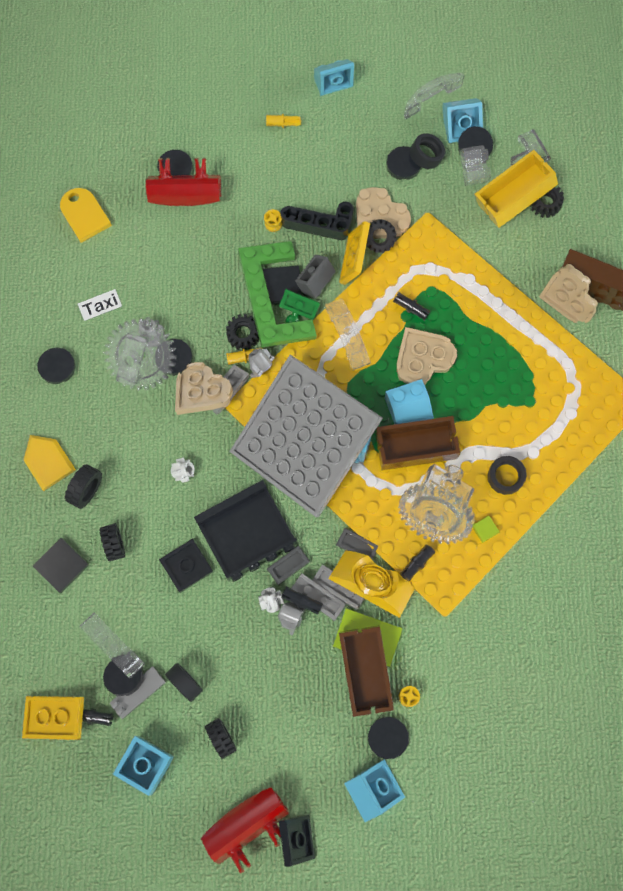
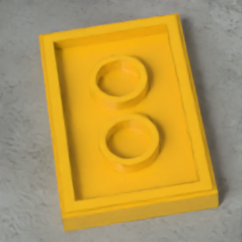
M362 222L348 234L339 280L343 285H346L361 274L370 227L369 222Z
M26 696L22 738L81 740L84 697Z

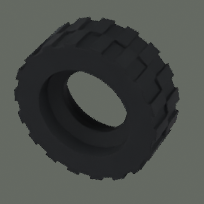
M88 464L80 467L67 486L64 497L65 501L79 509H83L98 490L102 480L101 471Z

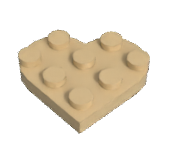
M371 187L362 189L359 192L356 201L357 227L364 221L370 223L373 220L382 219L394 226L397 233L396 237L402 236L409 229L411 216L407 206L404 203L392 202L385 188ZM377 229L373 233V239L387 237L383 229Z
M571 264L561 267L552 276L539 296L543 301L574 323L578 321L589 322L594 317L596 307L598 306V302L587 294L589 284L591 283L589 277L584 276Z
M405 327L397 360L396 371L399 380L409 384L422 379L425 385L431 379L433 372L445 373L449 371L457 358V349L447 337Z
M203 362L188 364L187 369L181 374L179 372L177 376L175 412L177 415L227 407L233 394L230 381L223 378L220 374H214L212 369Z

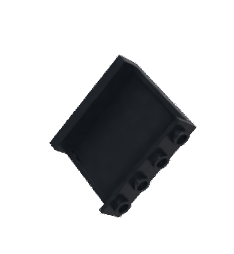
M263 480L194 517L228 582L231 580L235 582L241 579L243 573L249 570L253 572L261 567L260 564L265 561L268 563L278 558V554L283 551L285 553L292 551L297 544L296 538H294Z

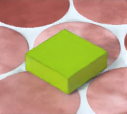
M490 516L472 525L473 530L482 543L500 532Z

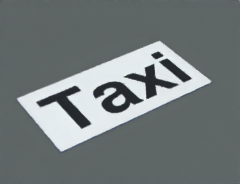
M115 289L78 303L84 321L122 306Z

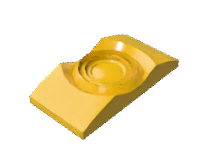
M345 550L329 576V580L400 618L415 589L399 572L378 566L368 555Z

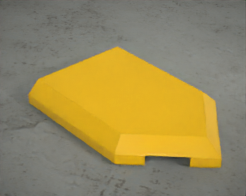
M30 435L24 462L43 491L76 471L56 439Z

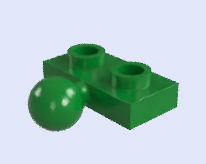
M285 289L279 307L292 312L285 320V323L300 321L299 315L314 320L320 302Z

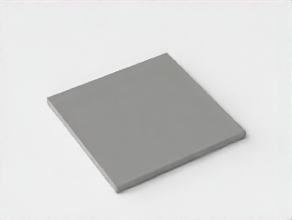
M289 355L231 448L230 453L312 515L319 517L381 422L382 417L303 362Z

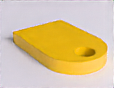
M74 188L67 191L61 198L60 209L80 243L112 226L90 191L84 188ZM73 196L79 197L75 202L70 201Z

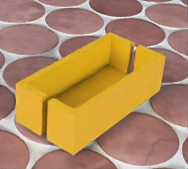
M532 150L474 195L479 207L500 228L557 186L556 172L546 162L544 163L542 157L535 150Z

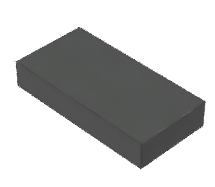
M344 528L336 544L337 547L343 550L368 555L372 560L378 548V545Z
M297 546L268 567L267 571L275 582L280 585L309 564L310 561L301 548Z

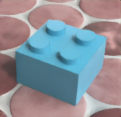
M134 736L113 775L144 794L151 796L174 756L140 736Z

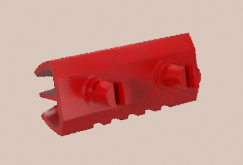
M199 157L194 158L195 175H171L170 158L166 159L165 167L163 158H159L160 175L148 176L146 179L148 203L168 206H196L219 202L221 197V176L207 174L206 158L204 157L202 158L201 166Z
M270 787L233 808L209 828L200 839L208 855L215 863L220 865L231 857L239 873H243L245 871L241 861L248 868L251 867V863H249L242 848L265 831H267L275 847L280 846L276 836L278 835L281 838L280 828L277 823L287 816L289 811L278 794Z

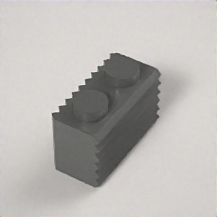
M315 254L311 258L312 260L309 261L310 263L303 269L304 271L301 272L302 274L295 280L304 296L316 299L321 294L322 289L330 282L331 277L336 271L328 260L329 258Z

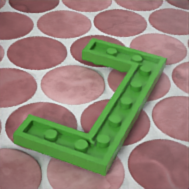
M292 242L238 248V255L261 348L316 339L317 335L313 320L276 325L261 267L264 264L295 260Z

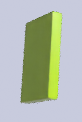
M346 608L333 647L342 650L339 632L358 629V633H360L362 628L380 625L386 665L390 668L403 628Z

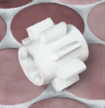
M176 459V463L171 464V474L175 481L187 482L189 477H194L195 468L189 459Z
M272 587L264 589L261 592L262 596L258 597L261 610L266 609L269 613L278 611L281 608L280 604H284L281 598V591L276 592L275 588Z

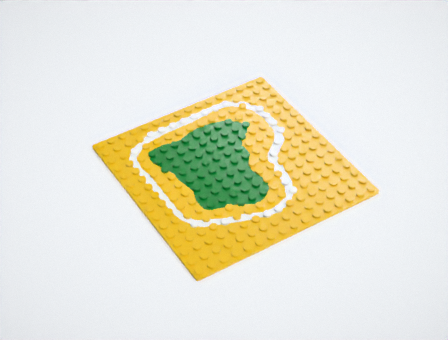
M425 213L394 243V246L389 251H385L313 320L317 335L316 339L288 343L274 357L272 366L263 372L260 377L250 379L235 394L230 404L225 407L245 427L289 355H292L381 416L382 420L377 427L395 425L385 401V394L388 390L406 385V383L399 380L396 371L405 327L449 338L450 342L457 349V358L448 372H433L431 379L425 384V388L429 395L434 419L454 417L455 436L458 438L460 448L458 459L381 471L379 450L374 431L364 463H353L326 505L356 534L378 545L376 553L399 573L426 544L432 547L435 554L429 558L424 564L425 567L419 570L409 582L443 617H446L623 430V378L433 215ZM398 292H401V294L411 300L415 299L418 304L431 311L425 321L413 313L409 314L405 308L393 302ZM502 456L515 457L526 468L527 477L525 483L513 494L504 495L497 493L488 482L487 474L490 466L496 459ZM505 464L499 466L496 470V479L501 485L512 486L517 482L518 472L513 466ZM490 516L500 532L482 543L473 530L472 525Z

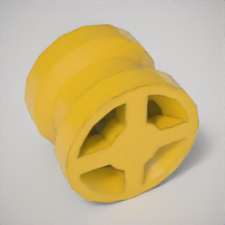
M275 209L268 210L264 215L265 228L270 232H277L282 227L280 212Z
M406 686L399 693V701L405 707L415 706L420 700V693L413 686Z

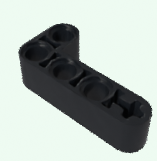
M341 202L334 216L298 207L285 206L280 213L282 226L286 229L336 240H345L351 229L354 207L350 202Z

